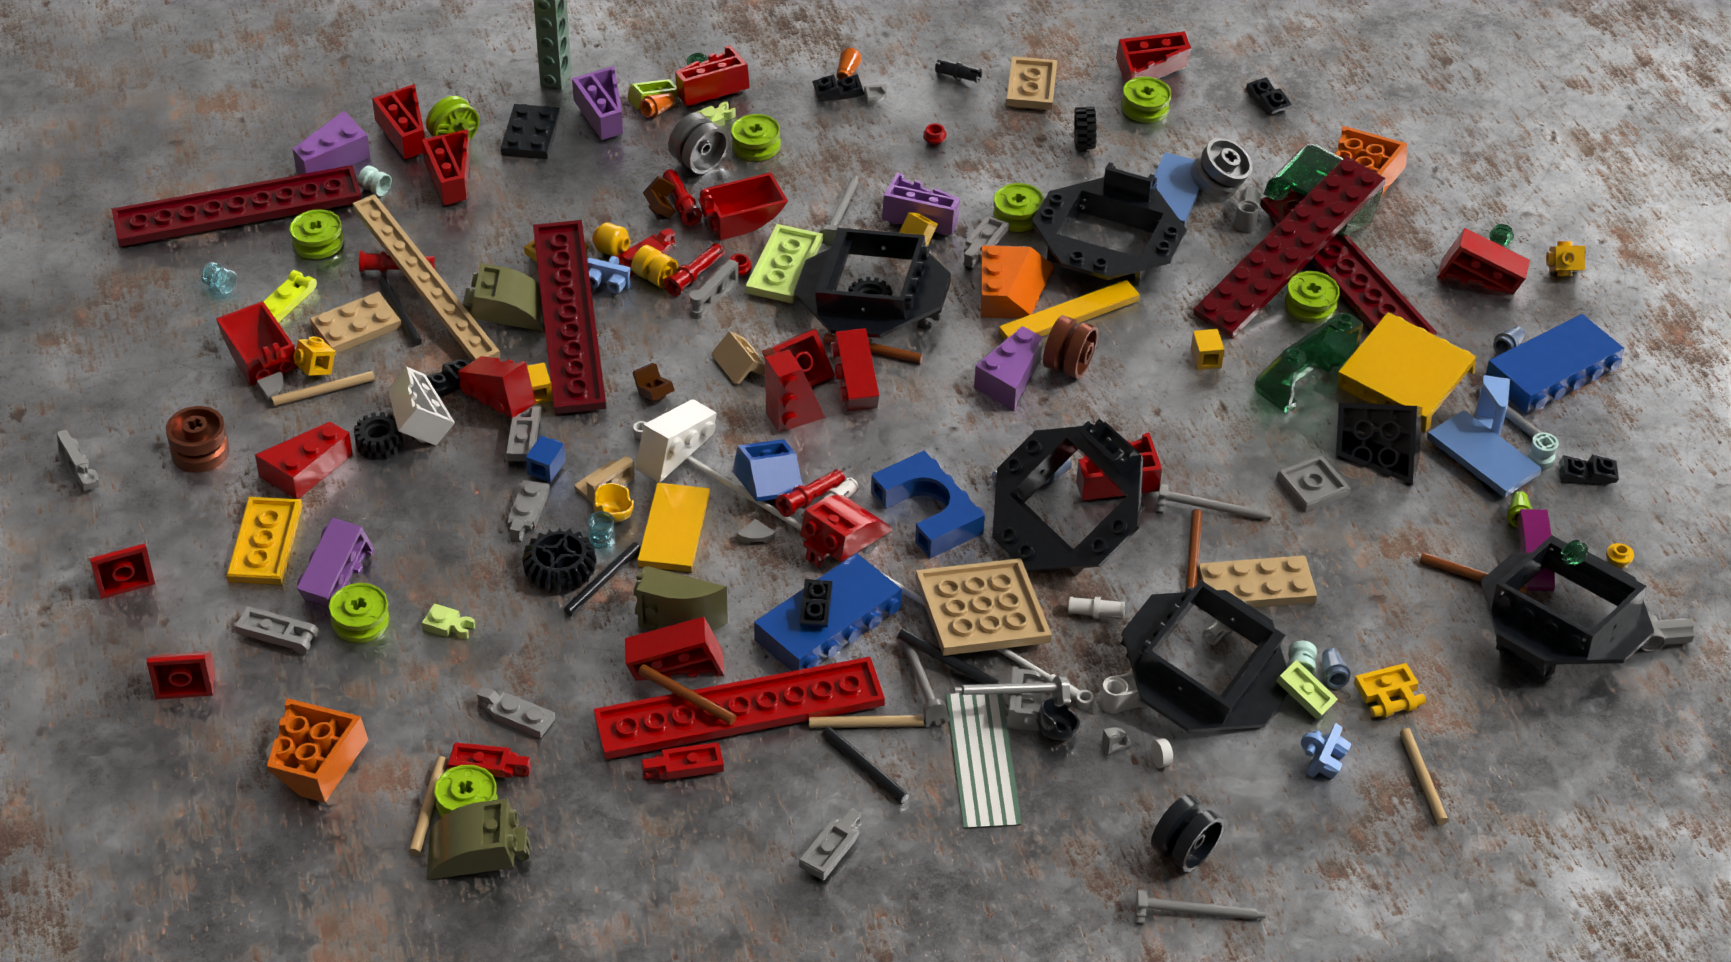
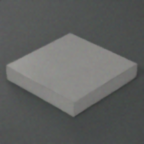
M1322 455L1277 473V479L1305 512L1349 496L1351 488Z

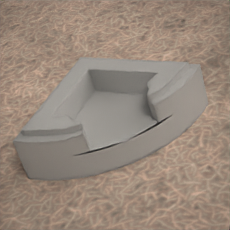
M887 84L864 86L867 107L877 105L885 99Z
M281 372L257 380L258 388L268 402H271L272 396L278 395L282 387H284Z
M754 519L737 533V540L746 544L761 541L764 544L775 539V531L757 519Z
M1118 727L1103 729L1101 748L1106 755L1131 745V740L1123 729Z

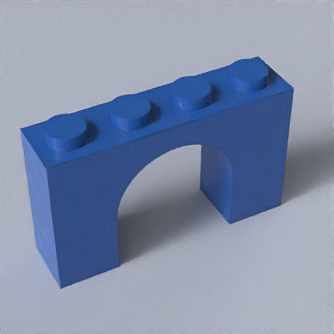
M925 450L871 474V494L885 509L915 496L932 497L946 506L940 513L916 523L915 543L930 559L983 534L985 521L983 510L970 500L968 494L955 484L953 478L946 474L940 468L937 460L931 458Z

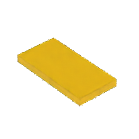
M657 483L638 557V567L650 566L657 569L692 572L710 497V488Z
M248 497L226 575L227 582L282 585L303 507L302 499Z

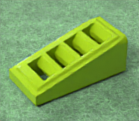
M670 79L630 84L628 101L637 110H641L640 102L645 96L671 93L676 97L677 87Z

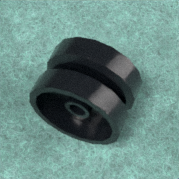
M1184 795L1176 800L1162 815L1152 834L1151 846L1164 857L1172 856L1173 864L1184 872H1191L1198 868L1213 852L1223 834L1225 821L1212 810L1204 811L1203 803L1192 795Z

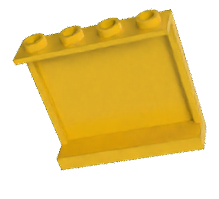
M1388 312L1338 371L1337 387L1369 404L1422 407L1421 431L1426 433L1431 426L1433 414L1467 372L1470 374L1474 373L1476 356L1467 350L1449 343L1443 338L1427 332L1424 328L1417 327L1405 321L1402 317Z

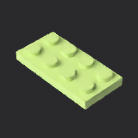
M776 224L746 284V293L793 304L796 298L794 290L805 260L817 254L823 242V234Z

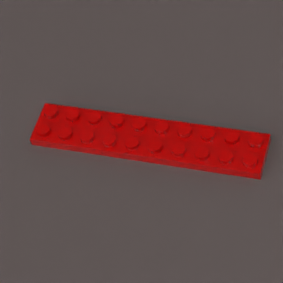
M864 657L692 690L735 714L737 718L733 725L727 724L675 694L595 708L594 718L606 760L808 721L809 717H829L885 706V697L871 657Z

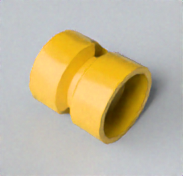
M645 245L635 254L631 268L636 275L643 279H648L650 283L663 289L665 288L664 279L677 272L678 262L670 256L662 254L661 251L654 247Z

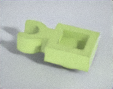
M727 101L719 104V107L716 109L711 105L697 111L719 126L725 125V120L736 117V109L731 108L729 110V103Z
M434 603L422 621V628L424 631L447 638L453 632L456 633L458 638L468 640L469 632L464 628L475 629V620L467 616L460 618L458 610Z

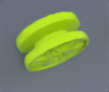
M1133 78L1126 82L1123 87L1121 109L1127 117L1137 122L1154 123L1161 121L1169 112L1171 89L1166 83L1156 78Z
M448 96L438 101L428 112L426 119V128L432 137L468 129L469 141L476 134L480 124L479 115L475 109L460 96Z
M750 114L737 119L732 125V149L741 159L763 161L770 159L779 152L781 146L780 126L772 117L764 114Z
M1026 183L1007 184L999 188L994 195L993 218L1009 223L1008 230L1012 232H1024L1034 229L1032 220L1044 201L1042 192Z
M310 210L303 212L295 217L290 224L292 245L295 252L301 257L308 259L330 257L337 253L344 244L341 221L331 211Z
M1305 271L1291 277L1288 283L1285 307L1289 314L1298 320L1307 323L1327 321L1336 312L1339 286L1334 279L1320 272Z
M368 583L349 584L337 590L331 597L329 604L331 625L334 633L339 638L353 643L369 642L381 636L388 628L390 621L386 594L379 587Z
M460 765L444 772L435 783L434 794L439 817L442 818L454 809L471 803L498 800L496 794L497 785L493 775L485 768L476 765Z

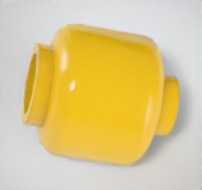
M606 222L597 227L593 233V244L600 253L617 256L627 251L630 246L629 234L625 227Z

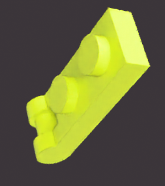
M293 270L290 272L288 279L263 302L279 323L314 291L317 281L310 276L304 277L301 272Z

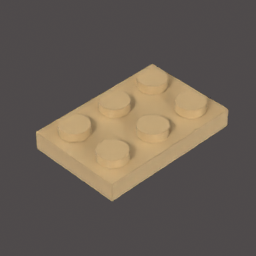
M1012 56L1006 106L1052 110L1057 60Z
M379 292L310 318L311 326L320 338L335 350V354L402 328L401 320Z

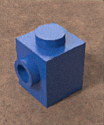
M541 435L526 456L527 474L551 483L566 461L564 443Z

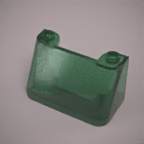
M1316 144L1305 145L1268 181L1264 195L1277 201L1283 200L1288 196L1290 189L1307 196L1343 158ZM1383 187L1338 234L1345 236L1372 223Z
M1348 313L1335 315L1286 348L1260 372L1255 380V391L1288 414L1296 408L1297 400L1293 397L1296 391V381L1318 366L1327 372H1330L1332 367H1342L1359 347L1363 322Z

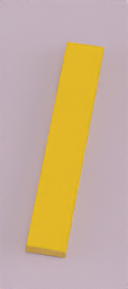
M1128 280L1001 325L999 326V334L1006 340L1024 326L1040 336H1045L1050 333L1054 323L1061 315L1076 319L1078 324L1138 302L1140 294Z

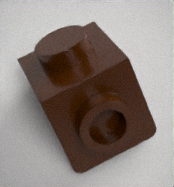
M657 176L643 192L650 204L648 207L654 214L658 216L661 214L670 219L676 212L667 198L675 189L673 183Z
M650 363L633 371V377L640 396L652 401H660L665 399L667 394L675 391L672 381L660 377L657 364Z

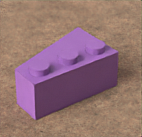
M615 66L572 78L573 101L600 139L604 140L623 134L622 109Z
M345 111L341 112L293 148L297 173L305 174L349 166L370 158L367 134Z
M897 172L884 194L882 220L889 221L892 224H903L908 212L919 213L938 224L935 230L936 233L952 235L958 224L960 198L937 188H934L933 191L922 187V182L915 180L912 183L903 179L904 174Z
M1024 326L1019 328L975 365L974 388L1015 411L1020 396L1023 395L1028 380H1031L1041 360L1043 337Z
M331 518L328 526H325L322 530L321 540L317 548L310 555L309 565L305 573L300 575L297 582V590L304 600L329 608L331 597L336 591L350 584L347 581L353 572L359 573L363 568L362 564H360L366 554L371 556L375 551L363 528L343 520Z

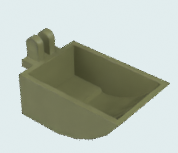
M480 263L479 272H473L471 287H475V289L466 288L463 306L470 315L477 320L545 332L540 284L526 274L514 269Z
M650 566L644 567L641 573H638L636 577L637 582L634 587V596L637 597L635 614L638 615V627L656 630L700 617H705L712 631L728 624L727 586Z
M508 799L471 803L456 808L440 818L430 831L426 880L514 868L515 855L520 860H528L530 857V840L527 836L526 826L518 827L516 809L512 810Z

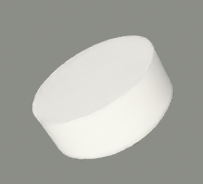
M1165 738L1153 740L1151 743V756L1157 768L1170 767L1173 762L1172 747Z

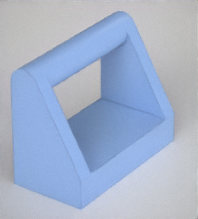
M1484 375L1475 409V418L1500 436L1508 406L1510 379Z

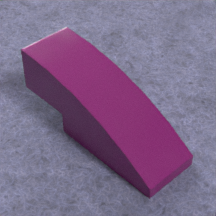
M1520 509L1517 520L1521 543L1519 553H1532L1551 536L1547 509ZM1544 567L1526 584L1528 586L1527 591H1554L1555 572Z

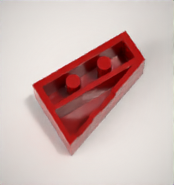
M1185 31L1119 39L1116 60L1124 83L1126 84L1129 80L1137 77L1159 79L1187 67L1191 46Z
M731 45L724 47L725 51L718 55L715 53L708 55V60L702 63L695 61L675 71L677 96L686 106L697 105L699 102L710 99H719L721 96L731 93L737 94L742 90L750 88L748 64Z
M1464 228L1442 258L1437 278L1445 279V276L1460 279V283L1468 284L1469 281L1483 284V288L1514 294L1526 279L1530 260Z
M330 421L255 454L259 477L291 497L299 499L353 455L350 433Z
M1148 432L1142 434L1141 439L1130 443L1143 456L1141 493L1159 491L1162 467ZM1084 457L1078 459L1076 483L1082 500L1124 496Z

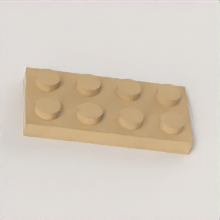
M1305 555L1199 563L1198 566L1200 580L1216 590H1227L1253 608L1316 603L1317 600L1316 589Z

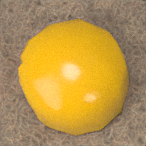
M612 483L598 486L593 500V508L597 516L609 523H620L629 519L634 508V500L630 499L629 490L624 486Z

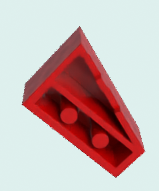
M415 84L372 98L375 121L403 158L407 159L423 153L422 139H425Z
M468 129L422 139L424 162L443 205L467 200L470 162Z
M866 328L837 331L834 342H831V353L835 364L836 378L840 383L839 394L841 402H845L847 411L877 408L879 391Z
M790 350L765 357L766 414L778 433L826 418L801 366Z
M480 356L458 371L459 385L463 393L472 396L482 404H486L510 418L516 417L536 403L526 361L514 363L513 360L507 359L501 362L499 358Z
M705 617L625 638V664L635 681L648 680L638 674L643 664L670 679L673 674H689V678H698V673L715 672L716 677L725 676L723 650Z

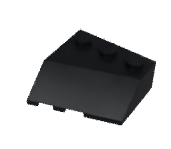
M1339 403L1336 455L1414 485L1420 459L1422 407Z

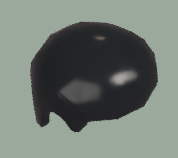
M1053 698L1042 701L1036 719L1040 732L1054 740H1069L1074 737L1080 726L1077 714L1068 709L1067 704L1062 706L1054 705Z

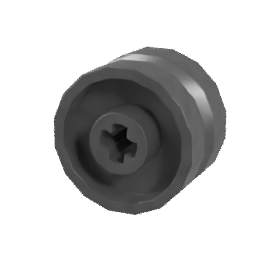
M699 112L683 117L674 127L668 141V150L671 156L684 163L687 168L697 174H705L713 170L722 161L729 146V136L726 130Z
M1218 137L1212 139L1191 165V175L1193 181L1204 193L1216 199H1227L1234 195L1251 174L1253 163L1246 150L1237 142L1228 138Z

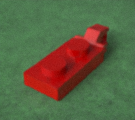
M667 228L660 231L658 235L649 236L627 251L617 255L619 265L630 267V277L635 275L631 264L637 251L645 245H650L661 251L662 254L667 255L670 246L676 243L675 232Z
M459 742L453 744L447 764L448 770L460 765H476L485 768L493 777L510 778L513 775L515 777H529L531 771L530 757L518 756L517 753L511 752V748Z
M718 742L664 749L661 754L655 755V758L642 759L641 768L644 779L659 778L665 780L724 772V762Z

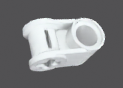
M1132 671L1118 676H1110L1104 680L1099 703L1103 711L1117 714L1122 711L1148 706L1140 701Z

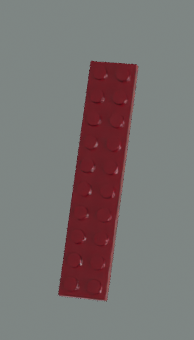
M1346 156L1193 309L1194 315L1233 339L1283 289L1291 277L1295 276L1385 185L1386 178Z
M353 165L111 208L118 244L121 247L302 214L310 210H325L338 206L352 205L354 202L361 200L362 196Z
M1301 185L1261 198L1260 206L1278 225L1309 193ZM1342 229L1310 260L1320 273L1326 274L1336 281L1339 286V294L1372 331L1389 312L1395 316L1402 317L1405 321L1417 327L1424 328L1435 336L1437 335L1436 330Z
M582 220L533 224L555 414L606 409Z

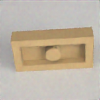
M729 331L712 352L714 359L734 384L739 385L750 371L762 376L765 375V362L746 338Z
M627 455L618 461L611 460L576 483L575 490L593 504L594 494L598 486L606 483L625 486L635 479L634 460Z

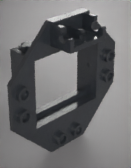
M1111 162L1106 166L1105 174L1102 178L1049 191L1032 220L1033 226L1048 247L1047 261L1106 280L1113 279L1120 282L1128 280L1131 285L1137 287L1140 286L1148 269L1172 262L1187 233V229L1158 191L1157 178L1154 174H1150L1147 178L1116 169L1114 163ZM1079 212L1153 233L1140 257L1066 236Z
M838 228L830 249L805 260L794 290V296L831 334H835L837 331L866 328L868 337L882 338L916 321L918 328L930 329L932 323L927 321L926 318L939 321L940 313L949 291L951 273L929 253L930 248L926 246L925 235ZM848 255L912 260L900 297L836 291Z
M1100 418L1095 422V425L1087 421L1083 426L1035 430L997 468L992 538L1013 559L1021 558L1027 572L1070 569L1077 576L1084 568L1101 567L1140 528V512L1145 508L1141 501L1143 456L1108 423L1103 422ZM1078 451L1127 497L1073 549L1025 502Z
M1553 535L1546 539L1532 553H1512L1481 580V587L1496 635L1497 643L1495 649L1503 655L1511 652L1520 657L1521 660L1539 668L1538 674L1542 675L1545 679H1548L1555 673L1556 665L1624 663L1654 634V628L1644 603L1646 585L1638 582L1636 577L1589 552H1583ZM1546 567L1617 607L1590 631L1519 592V590Z
M1202 580L1198 582L1194 589L1188 587L1185 592L1152 594L1121 634L1123 638L1120 644L1126 647V657L1131 664L1140 701L1188 733L1265 727L1289 694L1276 681L1287 669L1280 646L1286 635L1274 627L1273 620L1227 590H1216ZM1193 605L1257 646L1220 696L1156 654Z

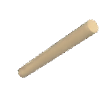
M373 371L272 396V402L275 407L375 381Z
M923 715L809 717V728H826L828 726L831 728L923 727L924 718Z
M1404 728L1400 731L1404 746L1437 824L1444 825L1448 822L1447 815L1412 732L1409 728Z
M438 756L408 851L413 856H419L436 803L434 794L435 783L445 772L448 759L444 756Z

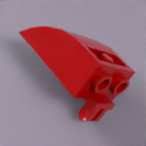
M772 172L704 188L700 192V198H698L703 216L708 217L712 232H716L720 240L745 235L763 227L773 220L788 203Z
M263 301L216 318L224 341L250 386L257 384V380L281 372L283 374L298 368L294 364V344Z
M833 495L805 509L800 535L807 539L803 544L807 548L805 559L809 562L814 561L813 564L820 568L824 564L825 558L832 556L839 562H842L893 530L889 524L846 496Z

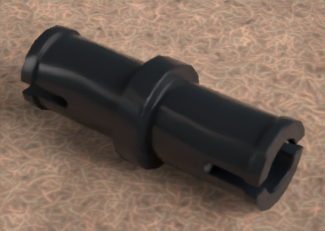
M939 58L937 60L938 63L935 64L936 73L953 76L956 80L962 78L979 83V78H982L981 68L967 66L960 61L955 63Z

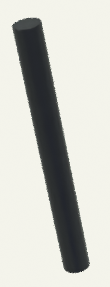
M381 277L378 283L401 320V325L413 346H419L422 343V339L388 279Z
M633 542L564 607V612L568 616H572L640 551V545Z
M903 628L898 634V639L981 684H999L1000 682L953 655L943 656L940 648Z
M830 726L824 729L822 735L896 799L901 803H905L908 800L909 793Z

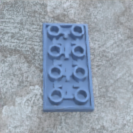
M1164 152L1154 174L1157 178V189L1185 227L1201 190L1193 181L1191 175V165L1195 159Z
M1465 410L1428 432V440L1504 498L1541 473L1542 468Z

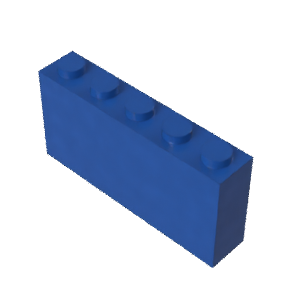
M1580 314L1490 359L1485 375L1510 379L1508 399L1525 414H1528L1536 409H1541L1553 400H1559L1573 390L1580 389L1583 385L1592 380L1599 379L1610 371L1617 370L1622 364L1625 348L1585 315Z
M855 553L817 579L828 580L833 583L828 627L800 626L803 588L754 621V640L790 671L817 667L827 658L835 656L847 644L855 642L860 635L869 629L875 628L883 619L895 614L901 608L902 589L858 553Z

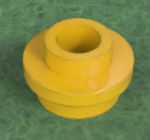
M1615 543L1608 547L1606 556L1610 564L1617 568H1625L1633 561L1634 552L1625 544Z

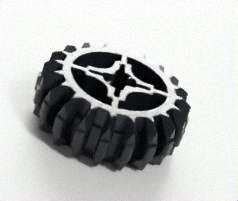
M559 527L558 531L552 532L548 529L547 534L538 533L537 538H531L529 545L525 546L522 562L524 573L531 584H536L538 589L545 587L548 593L556 589L560 594L562 589H567L571 592L572 587L581 588L582 582H589L590 576L594 575L597 559L595 548L590 543L588 537H583L581 532L573 534L571 528L567 531H562Z

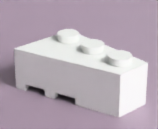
M406 367L388 389L399 432L415 437L422 443L428 442L437 445L455 424L425 374Z
M692 399L644 424L635 469L660 483L713 435L716 429L715 420L717 413Z

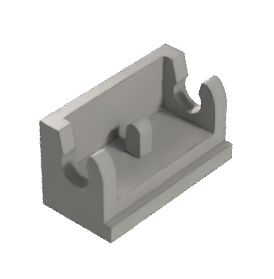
M1013 666L1011 684L1043 682L1028 680V678L1040 679V672L1018 669V667ZM1017 693L1010 695L1008 728L1039 731L1036 719L1041 706L1042 693Z

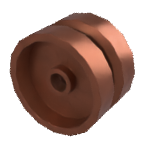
M1061 315L1054 323L1043 353L1044 367L1055 371L1063 368L1066 375L1080 379L1088 369L1098 341V327L1084 322L1078 326L1076 319Z
M206 406L187 407L176 412L167 422L166 434L171 457L178 468L187 472L200 473L220 466L227 459L230 450L224 419L217 410Z

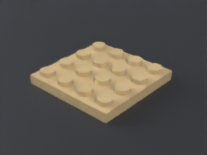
M1021 558L916 570L915 579L943 656L1051 643V631Z

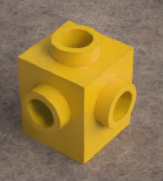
M1558 241L1557 246L1549 247V251L1546 253V265L1549 266V272H1557V276H1572V272L1585 270V246H1572V241Z
M320 337L298 340L297 349L294 351V364L307 375H330L332 373L335 350Z

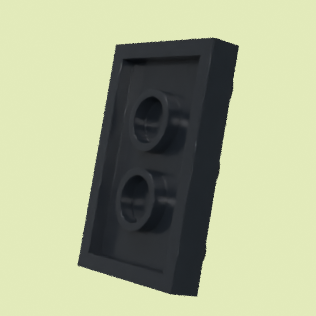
M514 104L501 145V155L548 159L561 115L560 107Z

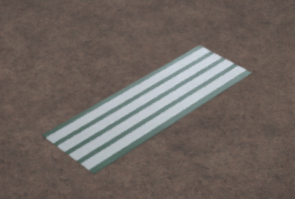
M946 694L963 827L1021 825L1022 821L1003 694Z

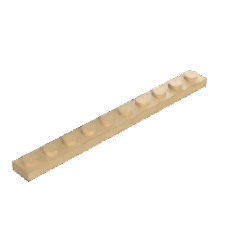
M373 194L354 202L353 210L470 359L474 361L480 356L500 358L498 348L377 196Z

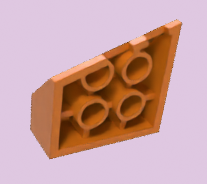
M1342 126L1341 138H1339L1338 150L1335 154L1332 170L1348 156L1385 177V185L1367 202L1375 204L1406 168L1407 143Z
M982 245L980 317L1023 318L1033 314L1042 290L1045 289L1047 280L1054 271V266L1032 247Z
M286 698L284 705L286 710L284 717H281L279 722L280 731L277 739L274 740L267 768L299 796L325 803L368 741L361 716Z

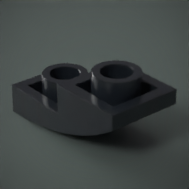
M834 74L812 81L818 99L841 100L865 95L858 74L837 81Z
M1267 77L1247 83L1245 90L1252 99L1270 114L1291 108L1292 106L1281 88L1275 89Z
M465 359L444 363L440 373L427 375L428 380L439 397L446 396L460 389L458 371L469 364Z
M1592 454L1588 461L1563 455L1559 461L1561 481L1600 485L1617 483L1619 480L1616 460Z
M805 579L800 626L828 627L833 587L832 581Z

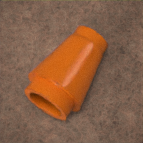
M846 48L841 52L836 74L839 80L852 76L861 64V54L858 50Z
M671 93L645 96L640 102L641 112L645 117L655 118L675 105V97Z

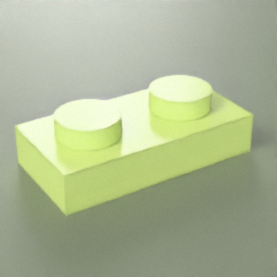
M1297 660L1276 680L1317 720L1338 700Z

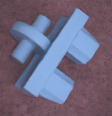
M612 256L609 262L588 258L591 288L595 289L601 283L607 285V290L615 294H619L622 289H630L631 269L630 267L619 265L618 257Z
M1335 723L1330 734H1325L1323 737H1321L1322 733L1317 730L1314 733L1310 732L1303 735L1301 746L1305 750V754L1309 757L1315 754L1306 774L1314 778L1320 772L1333 779L1340 771L1342 763L1330 755L1332 753L1339 759H1342L1349 751L1352 743L1340 736L1343 727Z

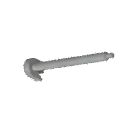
M855 175L850 180L829 225H824L820 229L819 233L823 234L822 243L832 245L837 229L842 228L838 224L859 183V176Z
M1161 484L1155 511L1163 513L1166 500L1260 520H1263V518L1272 519V514H1267L1263 510L1168 491L1169 485Z
M902 641L927 702L923 707L925 726L929 727L932 721H935V724L938 726L940 725L941 718L947 722L950 721L944 701L936 699L915 648Z
M1056 676L1052 683L961 685L960 687L953 688L954 693H961V695L1052 692L1054 704L1063 705L1071 703L1070 684L1066 676Z
M1137 890L1135 923L1144 924L1146 908L1253 920L1266 918V912H1258L1257 909L1147 898V891Z

